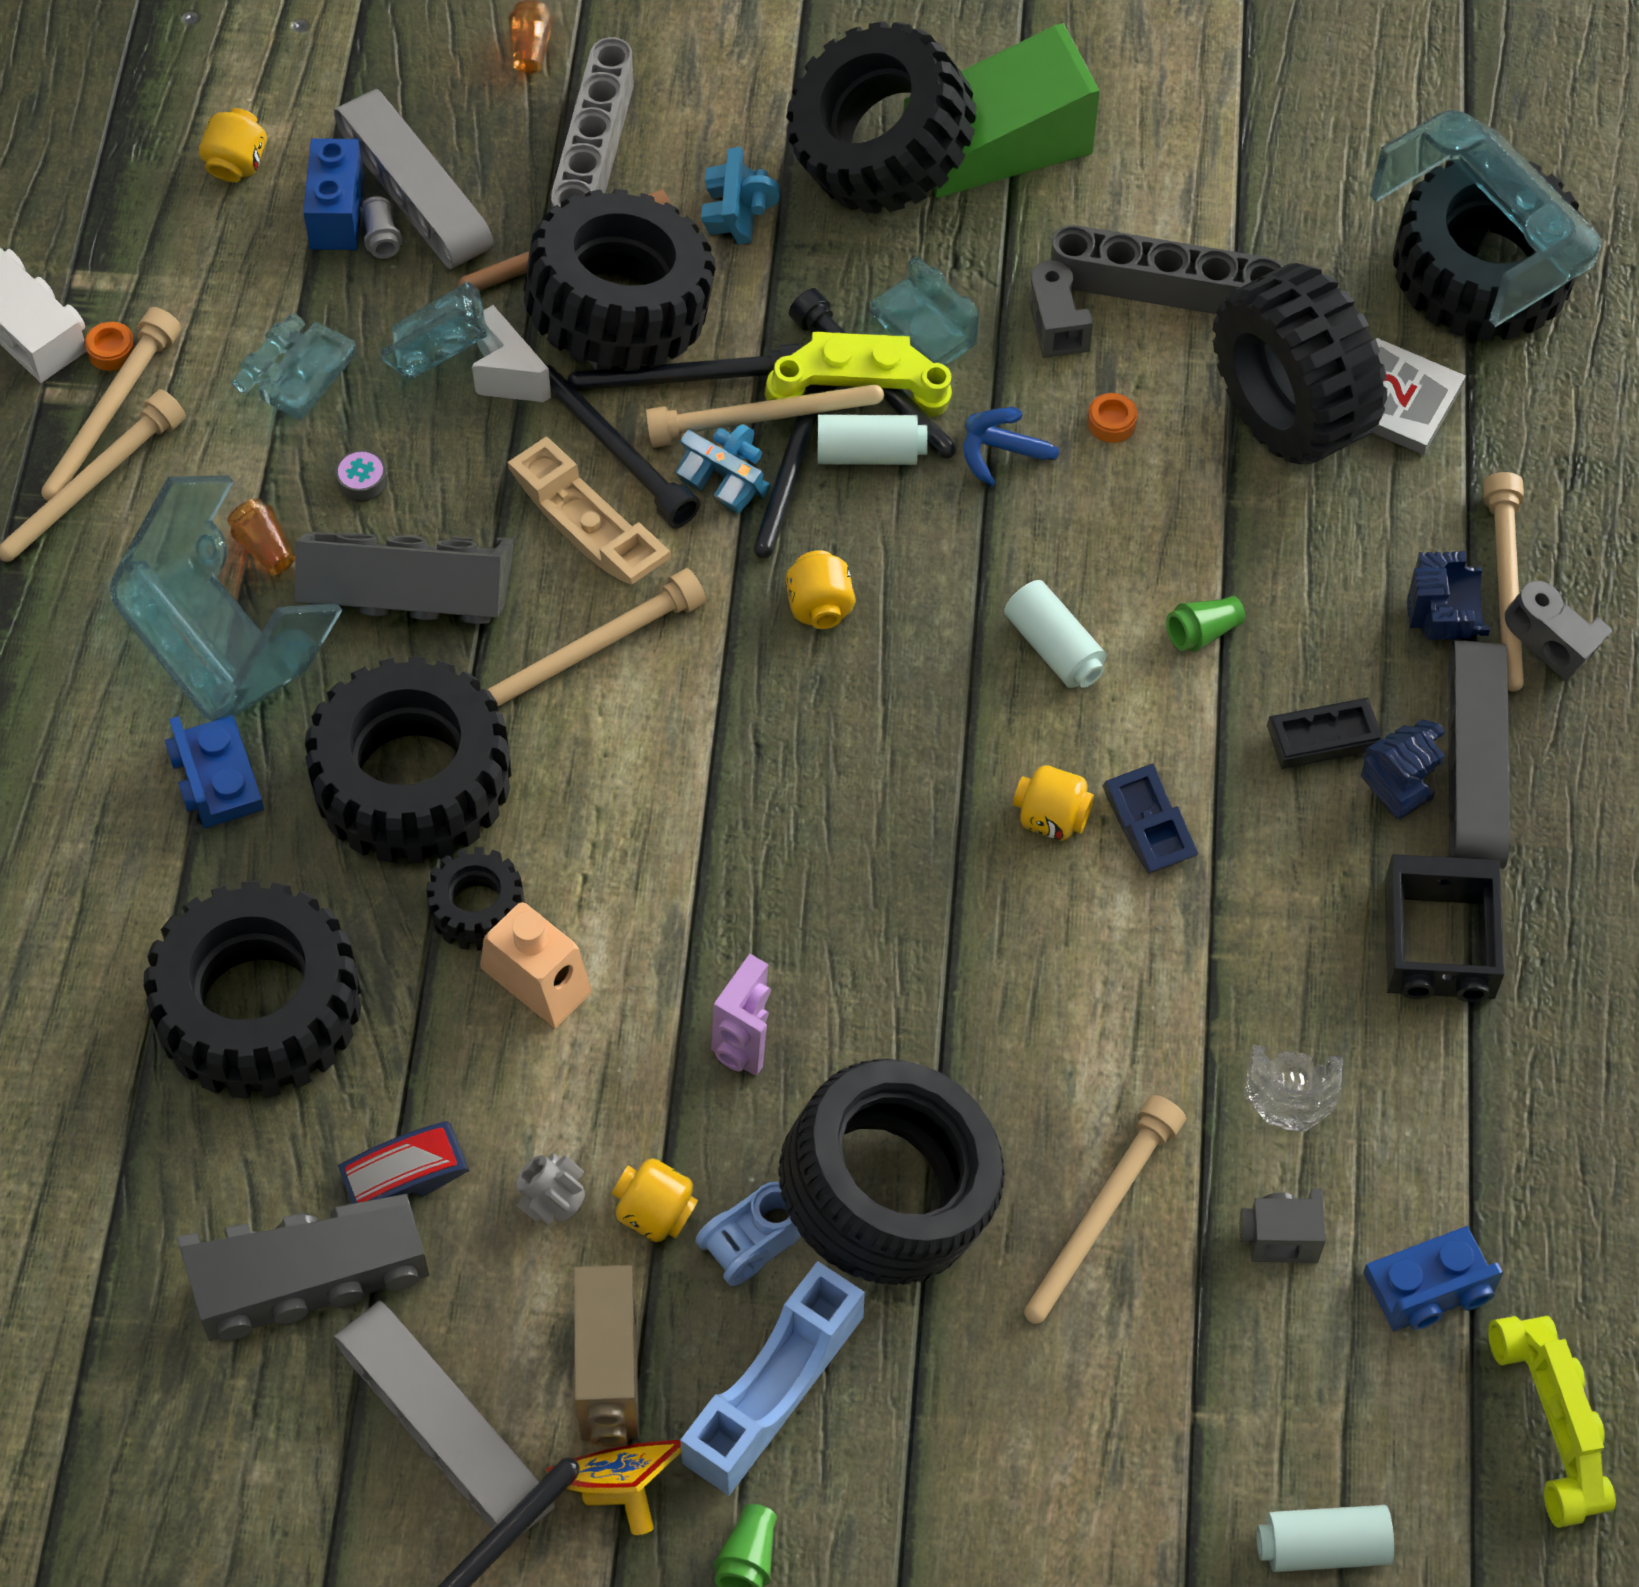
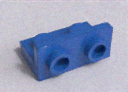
M234 715L183 730L179 716L169 719L174 737L164 740L173 769L184 767L187 779L178 782L187 812L197 809L203 828L264 810L262 798Z
M1468 1226L1366 1264L1363 1272L1393 1332L1411 1325L1413 1330L1426 1328L1439 1321L1444 1315L1443 1312L1461 1305L1464 1310H1472L1486 1304L1494 1297V1292L1503 1275V1271L1498 1263L1487 1264Z

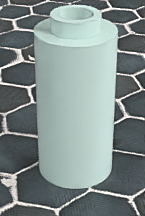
M818 415V464L917 465V455H927V425H918L917 415Z
M1042 580L1026 584L1009 599L1004 609L1005 616L1067 687H1088L1101 677L1105 670L1103 664L1106 661V652Z
M1387 1505L1268 1512L1266 1524L1257 1525L1256 1529L1260 1561L1269 1560L1273 1572L1392 1565L1394 1559L1393 1526Z

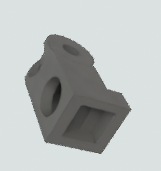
M1047 260L1039 263L1031 273L1032 290L1029 296V305L1042 357L1090 352L1093 322L1089 309H1075L1072 298L1073 273L1071 269L1059 261Z
M1531 581L1526 584L1505 611V621L1510 631L1565 682L1592 656L1613 631L1598 617L1591 624L1586 622L1567 604L1563 603L1560 593L1553 586L1542 581Z

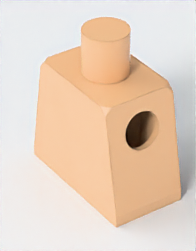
M521 902L517 904L484 937L480 962L481 969L554 1029L592 993L578 946L526 903ZM555 980L562 981L560 984L554 986Z

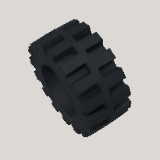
M474 847V854H467L466 849L463 848L456 851L457 858L452 859L447 855L441 859L442 869L434 867L430 873L431 882H427L426 888L428 909L437 933L442 932L443 939L446 942L452 944L456 939L459 948L468 950L470 944H476L477 951L482 950L483 940L487 933L517 904L524 903L523 886L519 872H515L513 862L509 858L502 861L500 852L492 850L489 855H485L484 847ZM472 886L489 887L498 894V899L494 904L483 911H464L453 903L454 898L462 890Z

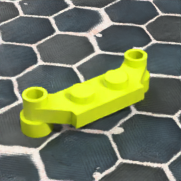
M812 332L811 341L792 355L783 356L776 361L774 370L767 377L765 397L769 401L804 395L805 388L809 385L851 387L878 385L881 388L909 389L912 391L911 399L929 417H936L943 414L949 406L952 395L950 385L951 373L945 365L933 363L910 345V337Z
M1516 1316L1491 1320L1488 1327L1491 1352L1499 1365L1523 1361L1528 1364L1566 1472L1565 1478L1547 1481L1544 1486V1501L1551 1522L1557 1528L1581 1524L1584 1522L1585 1516L1613 1511L1616 1505L1615 1492L1610 1480L1603 1476L1601 1451L1604 1449V1427L1599 1415L1595 1411H1591L1584 1392L1585 1375L1582 1365L1577 1358H1572L1566 1339H1558L1555 1324L1549 1316L1521 1321Z

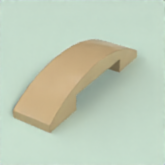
M547 436L507 462L511 473L548 520L581 553L613 577L632 585L671 558V551L640 522L631 526L579 477L577 464Z

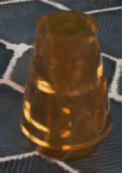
M525 0L514 6V11L510 13L508 18L514 67L523 73H536L542 68V62L554 26V19L550 15V8L544 3Z
M255 498L242 503L231 512L227 519L231 527V537L267 568L270 574H279L294 563L296 556L291 551V547L271 505H264L260 499Z

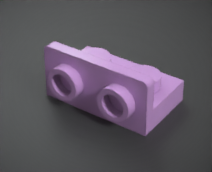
M749 954L714 1003L711 1050L715 1052L719 1061L728 1068L735 1071H742L744 1069L757 1076L763 1068L767 1028L765 1022L769 1015V1012L764 1009L771 989L767 987L768 964Z

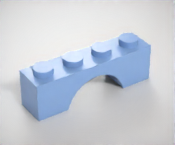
M817 1261L784 1304L773 1332L751 1366L730 1389L722 1394L714 1395L681 1438L682 1464L730 1496L863 1319L865 1292Z

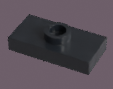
M1368 697L1269 716L1267 728L1281 769L1365 753L1367 747L1383 738Z

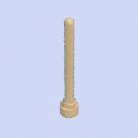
M150 307L138 324L139 333L137 337L139 342L42 487L41 493L45 500L49 501L73 479L155 352H161L164 348L172 346L182 330L181 324L173 315L157 307Z
M868 385L678 414L677 409L667 411L666 406L646 409L652 448L672 445V440L681 439V434L686 433L688 429L692 432L875 405L883 400L884 392L878 385Z
M158 389L144 402L145 409L140 412L141 419L0 544V560L4 562L14 560L154 433L161 435L164 431L172 432L186 419V414L180 404L168 392Z
M1500 472L1484 479L1483 500L1495 517L1501 644H1506L1508 691L1517 692L1524 684L1522 641L1507 627L1505 611L1519 593L1515 513L1524 501L1523 479L1519 475L1510 472Z
M685 568L668 578V584L662 587L661 594L487 690L491 692L497 701V705L500 706L672 610L675 613L683 610L689 613L706 604L704 590L694 573L689 568Z
M1150 1095L1138 1112L1137 1118L1139 1122L1136 1129L1139 1133L1026 1305L1024 1315L1030 1323L1039 1324L1045 1320L1156 1146L1164 1145L1167 1140L1175 1139L1186 1122L1184 1112L1170 1100L1158 1095Z

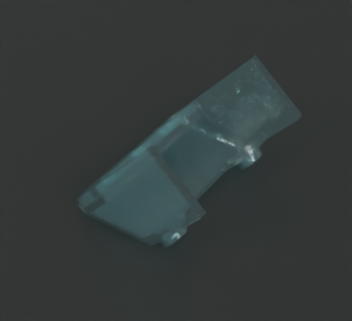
M1457 110L1443 111L1381 148L1370 192V197L1375 202L1451 158L1524 233L1528 244L1537 252L1503 274L1489 319L1495 327L1586 272L1595 264L1601 249V238L1598 232L1498 131L1472 116Z
M229 475L167 477L113 574L110 584L111 600L116 610L205 718L217 720L231 715L235 717L305 673L343 610L337 603L277 607L264 630L261 631L217 578L226 562L228 548L223 533L212 520L234 481Z

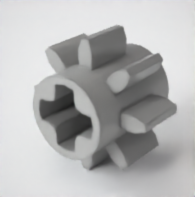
M552 1153L549 1158L544 1155L534 1157L523 1167L516 1180L518 1191L524 1195L517 1204L518 1208L535 1222L541 1219L547 1225L553 1219L557 1222L569 1219L577 1212L585 1198V1190L577 1182L584 1171L566 1155L559 1158L555 1153Z

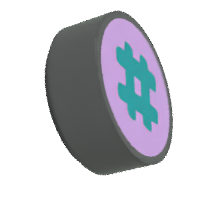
M368 450L352 451L343 456L336 466L338 487L342 494L350 499L358 501L372 499L378 496L387 484L384 461L374 452Z

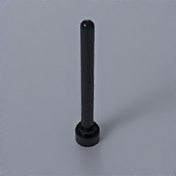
M811 288L801 293L790 306L789 316L802 330L846 333L832 319L833 312L830 310V302L816 288ZM882 388L884 392L883 398L900 415H917L918 425H927V443L942 458L949 459L956 454L957 446L955 442L902 389Z
M799 343L780 345V350H770L771 355L669 363L653 368L645 365L641 366L637 371H624L623 367L611 368V370L574 371L568 376L567 381L579 391L765 376L774 370L775 363L779 358L792 355L800 349Z
M545 364L549 369L551 392L655 497L654 503L657 506V514L671 528H680L689 523L700 508L699 498L687 486L678 485L675 482L669 483L552 365Z
M809 385L805 388L804 395L832 391L837 386ZM818 413L796 417L754 545V552L760 558H768L773 554Z
M573 1458L560 1460L437 1587H471L578 1477L580 1472L578 1462Z

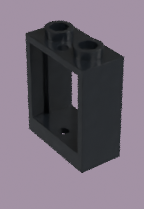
M1392 854L1385 877L1387 993L1403 994L1411 999H1425L1431 996L1457 997L1465 1002L1495 999L1505 975L1500 860ZM1404 899L1478 904L1480 966L1405 962Z

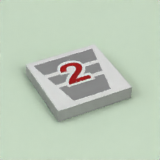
M1376 338L1380 349L1378 357L1380 363L1384 364L1386 372L1383 384L1388 390L1387 401L1384 404L1386 409L1379 424L1372 433L1424 455L1460 393L1466 376Z

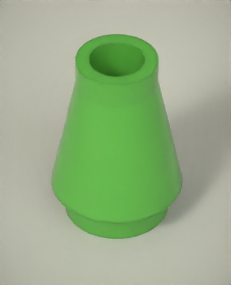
M1235 596L1225 599L1180 603L1166 617L1167 633L1172 644L1178 650L1185 651L1188 649L1192 652H1197L1232 628L1242 625L1245 621V611L1242 603Z
M747 1504L743 1507L740 1519L713 1563V1568L716 1572L714 1580L718 1587H765L769 1584L773 1531L777 1519L776 1514L771 1509L758 1504Z

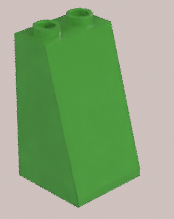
M1064 23L1054 25L961 71L973 92L972 101L976 105L975 123L970 125L975 131L970 147L964 146L962 150L966 156L958 170L953 167L947 174L949 181L940 189L935 186L932 190L936 198L1093 153L1100 90ZM910 96L904 99L903 113L908 106Z

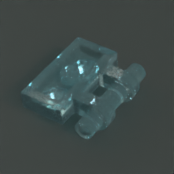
M290 313L282 323H275L265 334L266 342L256 353L250 352L240 363L241 371L232 380V384L238 391L247 394L256 383L261 384L258 390L262 401L302 420L357 354L355 341L316 321L304 334L300 333L305 323L298 315ZM281 353L287 354L279 364L274 363Z

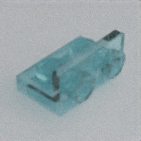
M918 256L908 262V277L871 301V314L894 336L910 337V345L933 363L946 365L977 344L979 313L973 302L965 296L961 297L946 283L944 276L938 269L929 267Z
M467 281L392 325L394 343L381 350L382 361L409 380H412L487 337L480 290Z

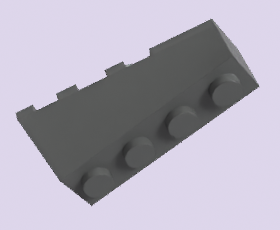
M306 532L296 541L294 602L309 603V609L314 611H338L340 605L359 607L361 614L371 616L390 614V609L410 611V617L415 619L433 620L440 618V613L458 614L460 615V620L466 623L483 624L491 622V617L498 618L505 608L515 538H496V547H477V543L472 542V537L451 536V540H441L437 542V546H428L427 540L421 538L420 535L392 536L387 538L386 544H376L377 537L374 534Z
M407 1194L338 1206L330 1212V1219L320 1221L317 1217L305 1215V1213L284 1216L282 1223L275 1229L261 1232H251L249 1223L225 1227L224 1233L226 1238L200 1243L197 1233L177 1236L199 1316L209 1341L215 1339L223 1341L237 1340L247 1336L253 1328L273 1322L278 1324L294 1323L306 1317L309 1311L330 1305L335 1308L351 1306L362 1300L364 1295L383 1289L401 1291L415 1285L420 1278L430 1276Z

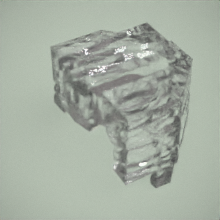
M1253 1045L1247 1065L1245 1098L1269 1125L1282 1126V1129L1305 1132L1334 1111L1341 1091L1343 1057L1329 1055L1326 1065L1314 1066L1313 1057L1304 1053L1283 1051L1278 1052L1276 1060H1269L1264 1055L1267 1047Z

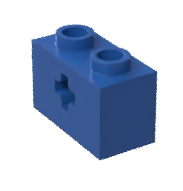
M311 138L303 210L310 250H358L361 219L360 207L362 208L364 170L359 139Z

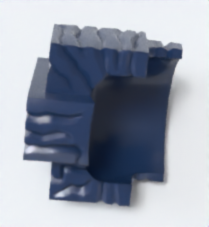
M1466 551L1444 552L1443 554L1440 552H1435L1434 554L1432 552H1426V554L1419 552L1406 601L1410 628H1422V633L1428 640H1456L1457 638L1467 640L1471 636H1477L1478 634L1480 636H1489L1490 627L1489 625H1484L1481 610L1482 569L1481 567L1473 569L1466 566Z
M1422 719L1415 726L1404 725L1395 730V733L1388 734L1385 738L1366 748L1361 777L1396 819L1403 818L1421 804H1425L1426 801H1431L1434 798L1435 792L1424 782V778L1426 775L1434 772L1435 767L1441 765L1445 758V755L1434 743V741L1445 734L1444 729L1439 723Z

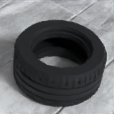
M887 1058L885 1060L874 1059L872 1061L867 1060L854 1063L848 1068L839 1070L837 1074H833L825 1081L809 1100L792 1125L782 1145V1153L779 1158L780 1166L778 1167V1174L780 1176L779 1188L782 1190V1199L786 1203V1211L791 1216L790 1220L797 1227V1231L804 1238L805 1242L820 1257L841 1271L869 1282L873 1281L878 1284H885L886 1282L890 1285H898L900 1283L905 1285L911 1282H922L924 1279L928 1280L936 1274L944 1272L963 1255L992 1220L1003 1194L1002 1188L1005 1182L1004 1157L992 1123L978 1102L958 1083L934 1069L914 1062ZM858 1129L884 1130L907 1140L926 1157L937 1176L940 1194L938 1209L927 1214H900L875 1203L857 1187L845 1166L842 1148L843 1135Z

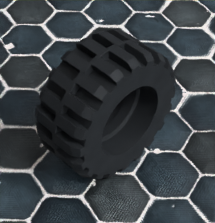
M887 22L869 23V29L862 30L861 27H855L845 31L846 37L836 41L833 38L823 46L825 51L818 58L812 56L805 65L806 74L803 78H797L792 89L795 100H789L786 118L790 123H788L786 131L788 141L793 146V153L799 163L832 199H836L842 206L851 210L860 208L863 213H881L882 207H885L888 212L904 209L906 202L913 201L917 204L928 198V191L935 186L940 189L949 181L947 174L953 167L958 170L966 156L962 150L964 146L970 147L975 130L970 124L975 123L976 105L972 101L973 92L968 81L943 47L929 33L922 29H913L910 24L893 22L891 28ZM911 93L905 112L891 129L870 141L852 143L853 134L859 121L873 105L895 94Z
M1475 153L1470 160H1465L1461 156L1446 161L1445 168L1440 165L1424 175L1423 181L1416 183L1410 192L1408 202L1404 207L1393 251V265L1397 269L1395 277L1400 289L1403 292L1408 291L1406 299L1417 311L1423 309L1426 312L1425 318L1437 327L1442 323L1450 327V333L1463 337L1464 333L1476 335V340L1491 341L1493 336L1501 335L1502 340L1520 337L1523 329L1526 333H1531L1543 327L1546 320L1554 319L1562 310L1564 302L1569 299L1587 245V239L1584 236L1587 230L1585 218L1581 212H1577L1579 204L1570 191L1566 193L1562 191L1564 184L1552 173L1549 176L1541 173V166L1531 161L1523 164L1514 161L1516 156L1501 154L1500 158H1491L1489 153ZM1489 226V232L1499 234L1514 242L1525 253L1527 258L1512 263L1483 261L1462 250L1454 242L1452 236L1455 235L1457 229L1463 227Z
M601 189L588 191L583 198L574 195L561 202V206L556 205L543 216L542 221L536 225L533 232L523 289L525 292L524 303L526 311L532 317L531 321L540 334H548L547 340L560 352L566 349L570 352L572 359L581 363L589 360L597 363V368L611 370L612 366H621L624 368V371H637L641 365L646 364L649 368L666 363L667 357L673 360L687 351L688 346L696 342L701 334L702 326L705 324L716 270L715 258L711 253L712 248L703 233H699L698 226L690 217H681L678 208L668 202L664 205L657 203L654 196L641 193L640 196L629 195L628 190L614 189L612 193L604 194ZM595 274L623 275L635 279L644 285H619L605 281L595 276Z
M1298 263L1287 264L1229 292L1228 296L1222 300L1213 321L1212 330L1216 333L1213 339L1214 353L1218 354L1219 362L1217 367L1220 377H1224L1228 387L1225 390L1231 402H1235L1239 410L1238 415L1245 425L1248 424L1253 430V436L1260 444L1268 445L1269 452L1276 457H1282L1285 461L1296 464H1312L1374 432L1386 409L1384 404L1387 401L1388 389L1383 384L1386 372L1384 364L1380 363L1378 357L1380 349L1376 338L1372 339L1367 328L1369 324L1363 313L1359 314L1356 310L1353 298L1347 291H1341L1338 288V282L1333 277L1322 274L1321 269Z
M408 657V662L395 663L394 658L379 661L380 667L369 671L364 666L350 674L351 681L345 685L340 681L327 692L329 703L322 701L317 705L311 716L313 725L306 731L305 747L307 755L305 759L315 803L320 816L327 819L329 830L338 839L345 840L348 838L351 849L362 855H368L370 850L376 852L377 860L395 863L396 857H407L408 864L424 863V856L437 854L439 859L447 855H453L454 846L462 842L465 847H468L480 838L479 827L481 825L486 829L493 825L500 815L498 805L501 806L506 803L510 791L509 778L512 776L506 725L503 714L498 712L497 701L489 690L480 688L479 680L470 673L463 671L458 676L456 675L455 665L437 660L435 665L426 664V659L423 657ZM416 735L432 737L448 744L457 752L451 763L442 772L416 784H388L378 781L362 771L364 763L376 749L400 737Z
M259 881L241 882V889L228 891L226 885L212 889V897L202 902L198 897H195L182 906L185 914L180 919L175 916L168 919L160 929L164 941H154L147 955L150 966L144 971L143 986L147 995L145 1001L160 1044L168 1059H174L179 1072L189 1080H195L199 1077L202 1088L216 1094L221 1093L223 1087H228L234 1098L249 1099L251 1091L263 1090L264 1097L267 1098L281 1095L279 1087L293 1083L295 1088L298 1089L312 1082L309 1073L317 1068L321 1072H326L336 1062L334 1049L337 1048L342 1051L347 1048L353 1037L351 1025L359 1021L361 1011L359 994L361 993V988L347 933L341 931L339 920L330 909H320L318 899L305 891H300L296 897L293 896L289 885L273 882L270 889L260 888ZM261 959L275 960L294 967L304 975L301 986L293 998L279 1010L261 1018L250 1020L229 1019L213 1013L204 1006L206 995L214 982L226 971L244 962Z

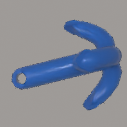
M1015 407L975 413L970 415L965 421V429L967 431L963 444L965 460L974 475L991 487H993L996 481L991 476L983 460L980 450L981 444L1039 460H1056L1059 455L1058 447L1052 446L1048 441L994 427L1005 423L1012 424L1021 420L1023 416L1022 411Z

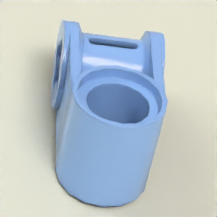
M769 1182L761 1186L757 1191L730 1210L717 1215L699 1231L695 1238V1243L701 1250H709L725 1270L723 1278L730 1286L739 1285L751 1278L764 1264L789 1246L794 1245L801 1236L797 1231V1227L790 1220L791 1216L781 1223H772L763 1218L772 1209L781 1208L786 1210V1203L782 1199V1190L779 1188V1182Z

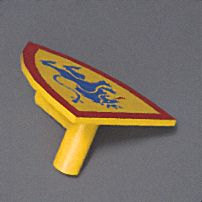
M680 1440L636 1443L573 1458L578 1462L580 1472L578 1477L566 1489L582 1492L583 1502L587 1506L624 1504L631 1534L642 1535L649 1533L654 1529L644 1486L681 1453ZM554 1466L545 1468L546 1473L548 1474Z

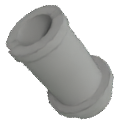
M380 196L366 199L362 203V208L360 207L367 232L364 237L365 247L376 258H390L397 254L402 244L400 230L394 226L391 204L389 200Z

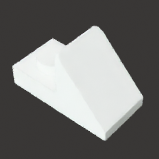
M494 305L478 313L480 335L476 337V342L484 357L476 361L472 366L474 387L477 394L545 402L550 399L549 369Z

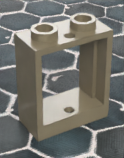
M633 1266L574 1267L575 1404L581 1440H591L593 1444L598 1446H618L624 1444L626 1439L639 1438L637 1305Z

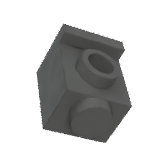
M1311 1188L1308 1199H1296L1294 1195L1289 1193H1272L1263 1198H1255L1252 1208H1241L1239 1219L1241 1242H1250L1251 1262H1319L1326 1242L1322 1189Z

